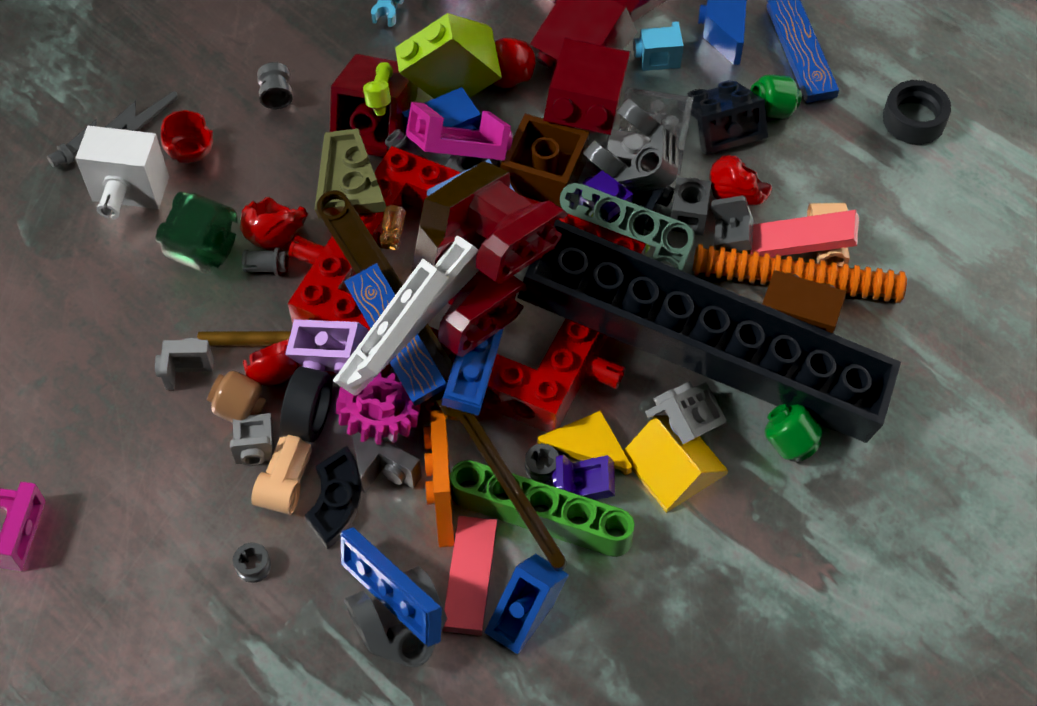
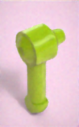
M387 62L378 64L374 81L368 82L363 86L366 106L374 109L377 116L384 115L386 106L391 102L388 81L392 77L393 68Z

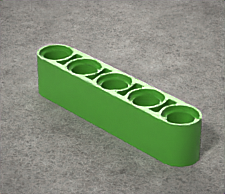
M471 460L460 461L454 465L450 472L452 499L458 506L528 529L510 499L500 500L496 497L500 493H505L488 465ZM512 473L532 507L541 504L550 508L548 511H536V513L553 538L612 557L623 556L631 548L635 523L633 517L627 511ZM465 481L476 483L475 486L470 488L460 486ZM572 517H582L587 522L579 525L572 523L570 519ZM619 529L623 531L624 535L614 537L609 535L607 531Z

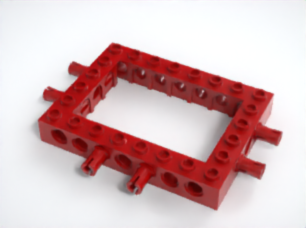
M391 146L374 171L388 211L359 215L380 248L385 246L386 236L395 222L399 223L404 214L403 203L421 209L422 213L424 199L428 197V189L462 172ZM524 197L532 204L540 203L530 198ZM570 214L564 219L558 218L562 222L645 255L646 243ZM295 236L294 241L291 242L289 247V256L312 264V267L288 302L292 324L294 319L359 322L370 330L371 328L344 282L356 275L333 236H331L325 246L309 241L302 236ZM565 318L538 370L496 354L482 406L548 433L560 427L586 377L618 389L624 377L626 367L597 357L607 335ZM431 327L432 331L438 338L439 330ZM441 343L454 363L456 354ZM390 363L381 371L383 378L393 368ZM431 397L425 404L428 412L440 409L434 397Z

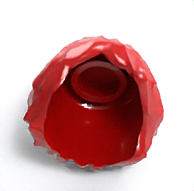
M722 156L713 163L709 173V180L712 181L711 192L717 200L743 195L746 197L748 205L754 206L764 203L769 198L772 185L760 181L757 177V172L746 167L745 163L741 162L742 160L738 156Z
M265 197L258 203L253 200L241 211L240 230L251 244L268 251H274L275 248H283L291 241L298 229L304 226L308 212L301 206L297 210H290L288 207L278 204L271 197Z

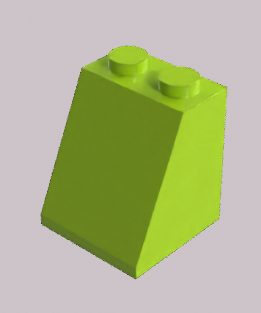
M445 14L395 47L399 73L432 98H437L463 87L470 98L502 78L492 28L487 24L457 15Z

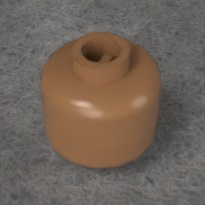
M234 370L228 372L225 376L218 375L207 398V401L212 403V413L233 423V419L242 421L249 415L261 414L266 403V399L260 397L262 384Z

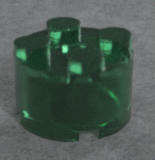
M181 191L173 199L172 209L166 222L161 223L156 231V242L161 243L162 251L166 258L204 274H210L212 272L209 269L212 266L219 268L232 250L236 234L231 232L232 222L238 224L237 213L232 207L193 192L185 193Z

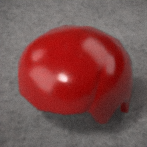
M516 38L496 40L495 46L502 78L494 82L493 85L502 88H514L517 84L530 80L536 62L534 51L529 44Z
M188 110L175 111L166 116L161 125L163 150L171 159L176 160L178 163L190 164L199 162L211 152L213 131L207 127L203 115Z
M289 339L253 352L249 356L250 365L247 364L246 359L243 360L246 376L266 386L282 384L291 378L300 364L285 355Z

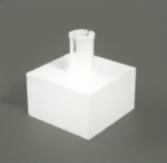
M88 125L75 159L91 200L100 202L96 208L98 214L109 219L112 210L111 218L116 219L120 215L122 205L159 209L169 180V174L156 133Z

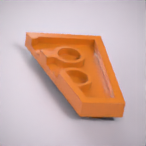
M442 410L430 411L431 426L423 427L425 450L432 449V453L424 454L426 477L433 476V481H426L427 505L435 504L439 548L454 547L447 423Z

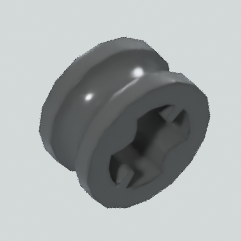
M543 443L529 448L525 456V470L530 479L540 483L552 480L553 471L556 470V456H559L556 449ZM541 457L547 458L550 467L545 464L544 469L537 468L535 459L540 462Z
M247 543L239 547L234 553V568L238 576L245 582H259L269 574L271 561L264 546L258 543ZM257 556L258 561L261 563L255 562V568L247 569L246 564L243 562H249L248 557Z

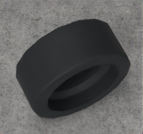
M924 80L901 82L892 88L887 97L883 110V123L888 132L900 141L919 145L930 143L942 135L951 114V101L941 88ZM906 103H918L930 109L936 118L926 122L915 121L903 115L899 111L898 106Z
M303 366L295 370L290 378L282 403L280 416L282 435L297 436L303 441L311 443L319 438L327 420L333 388L331 374Z

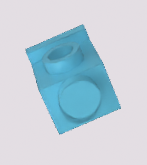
M679 21L672 22V27L641 29L640 38L633 39L634 57L640 58L642 71L681 68L684 45Z

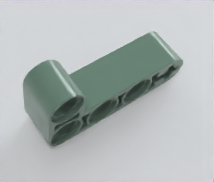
M572 183L562 190L560 204L568 214L654 246L656 248L652 259L659 262L668 261L674 268L684 271L695 241L694 231L688 224L583 184ZM582 190V197L593 202L596 201V195L600 196V199L594 206L593 217L589 216L592 208L578 205L576 210L573 208L574 202L570 200L571 194H578ZM615 202L620 207V216L615 222L608 223L602 216V209L607 203ZM646 214L653 219L654 229L650 234L644 236L636 231L635 222L638 217ZM677 227L685 229L688 233V242L682 248H674L668 240L670 231Z

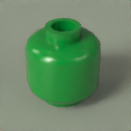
M764 75L750 89L765 100L767 119H787L791 117L795 109L801 104V91L798 89L795 80L789 76Z
M781 404L768 414L767 419L769 422L765 427V437L785 460H806L820 448L821 426L804 406L795 404L787 407L786 404Z

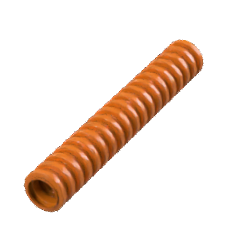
M698 244V247L695 248L692 269L695 276H699V273H705V277H710L711 274H714L717 279L727 276V280H732L733 277H736L739 282L749 279V283L754 284L755 280H758L761 285H765L766 282H770L773 271L777 270L783 273H793L800 278L817 283L833 285L835 288L847 291L846 293H849L850 297L860 294L863 299H866L867 296H872L873 300H878L879 297H882L885 302L894 299L895 303H900L904 299L906 292L907 276L904 271L894 274V271L889 269L886 273L883 272L882 268L872 271L871 267L868 266L863 270L860 269L859 265L849 268V265L846 263L841 267L838 266L837 262L826 265V261L823 260L820 261V264L815 263L814 259L804 262V259L801 257L797 260H792V256L782 259L779 254H776L774 258L770 257V253L759 256L757 251H754L752 255L748 254L747 250L737 253V250L734 248L731 249V252L725 251V247L715 250L712 245H709V248H703V244Z

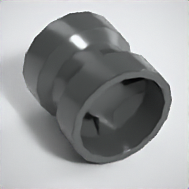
M277 62L262 65L257 72L258 84L260 86V103L268 109L276 110L287 107L293 100L289 68Z

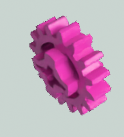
M380 372L356 396L340 387L339 397L336 402V414L339 415L338 423L340 426L348 425V435L351 436L358 432L361 434V442H365L369 437H373L376 444L381 445L382 439L388 437L392 443L397 442L398 433L405 437L410 435V427L417 426L421 404L416 407L414 406L401 381L399 383L395 381L394 373H391L387 378H383Z

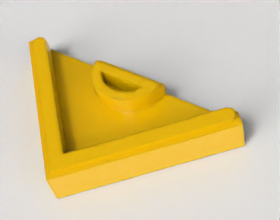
M601 411L537 437L538 444H548L557 451L567 453L569 457L580 461L608 455L614 461V469L622 471L624 475L632 473V465Z

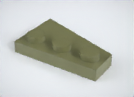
M358 129L324 133L315 202V212L318 219H321L317 211V202L324 193L332 190L343 192L358 215L388 211ZM339 199L329 201L324 207V214L328 216L339 214L344 209L345 202Z

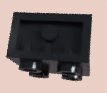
M724 81L719 83L717 88L710 90L695 89L689 91L687 96L678 98V106L698 121L701 151L706 155L769 138L765 100L737 81Z

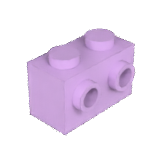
M294 319L285 355L303 367L324 372L332 371L338 374L369 330L359 322Z

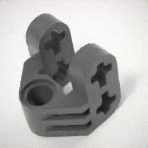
M627 98L617 112L650 138L651 142L644 144L631 160L630 167L596 140H593L583 154L634 194L665 188L675 181L678 174L679 139L631 99Z
M419 566L404 572L406 576L442 607V632L447 616L430 576ZM364 591L344 599L354 626L370 653L408 667L422 666L429 660L436 644L428 647L420 640L418 647L414 651L409 653L402 652L401 648L404 640L415 634L403 623L389 628L386 634L371 599Z

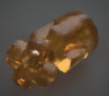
M390 205L385 208L382 224L383 234L380 235V245L383 249L397 250L400 247L399 236L402 235L406 211L402 207Z

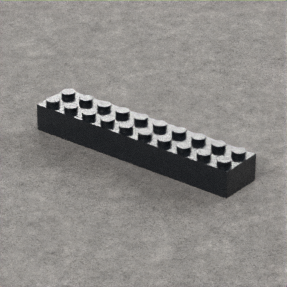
M558 219L555 220L554 227L562 234L561 239L554 249L531 263L523 279V282L526 284V291H519L517 298L773 405L786 404L788 407L800 404L810 412L817 423L867 443L884 424L901 361Z

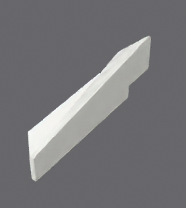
M457 235L454 242L444 252L435 266L422 259L338 372L333 382L354 396L358 395L479 271L476 268V258L479 250Z

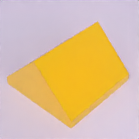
M655 415L623 450L632 465L633 472L666 513L728 474L727 468L700 436L682 444L679 436L670 427L668 415Z

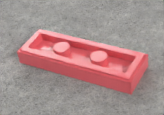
M856 210L753 224L752 250L749 253L753 255V252L757 251L759 256L770 253V257H775L776 254L786 256L857 246L859 216Z
M458 516L444 607L447 616L442 630L444 632L479 636L483 634L497 533V520Z

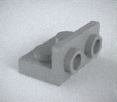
M689 381L675 389L673 388L655 397L653 400L656 406L645 411L648 418L666 411L670 427L679 436L682 444L727 422L707 382L693 387Z

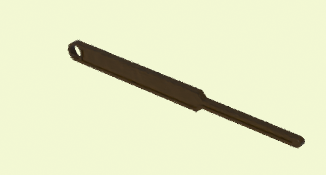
M337 190L324 193L317 202V211L355 273L358 274L377 263L396 295L403 284L347 196ZM339 199L345 202L344 209L335 216L324 214V207L329 201ZM427 324L418 335L445 382L448 383L453 362L429 324ZM445 390L433 396L447 419L462 423L553 569L556 571L564 570L567 565L564 555L475 415L441 405Z

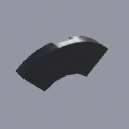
M345 446L315 466L321 480V493L316 504L304 515L308 525L327 549L341 538V531L349 529L360 505L361 479L359 469L348 446Z

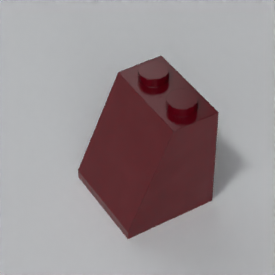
M557 0L529 45L536 54L535 59L543 66L551 69L553 65L556 67L564 38L623 50L638 32L627 8L614 0Z
M564 38L549 87L543 121L611 135L618 113L631 51Z
M355 54L331 85L330 132L358 129L367 154L384 157L388 152L386 150L387 145L384 143L386 138L395 130L400 129L404 132L402 112L410 109L411 102L416 101L418 87L399 73L397 61ZM387 62L393 68L392 77L388 81L391 102L386 106L385 114L377 116L374 109L366 106L363 86L368 82L374 81L377 65Z

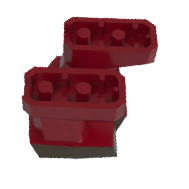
M486 161L459 175L424 199L411 269L412 273L422 259L435 266L444 252L454 242L457 235L479 250L476 258V268L479 271L448 302L451 306L442 317L439 326V342L460 357L469 353L518 317L524 306L516 301L515 298L519 291H526V284L514 275L554 249L562 237V234L554 227L555 220L558 218L564 219L568 215L567 212L551 201L532 204L510 188L509 171Z

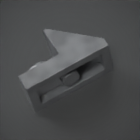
M357 432L352 435L364 493L367 492L381 471L391 482L399 485L404 483L414 489L422 477L420 459L383 439L381 445H377L373 437H369L367 441L361 442L360 433Z

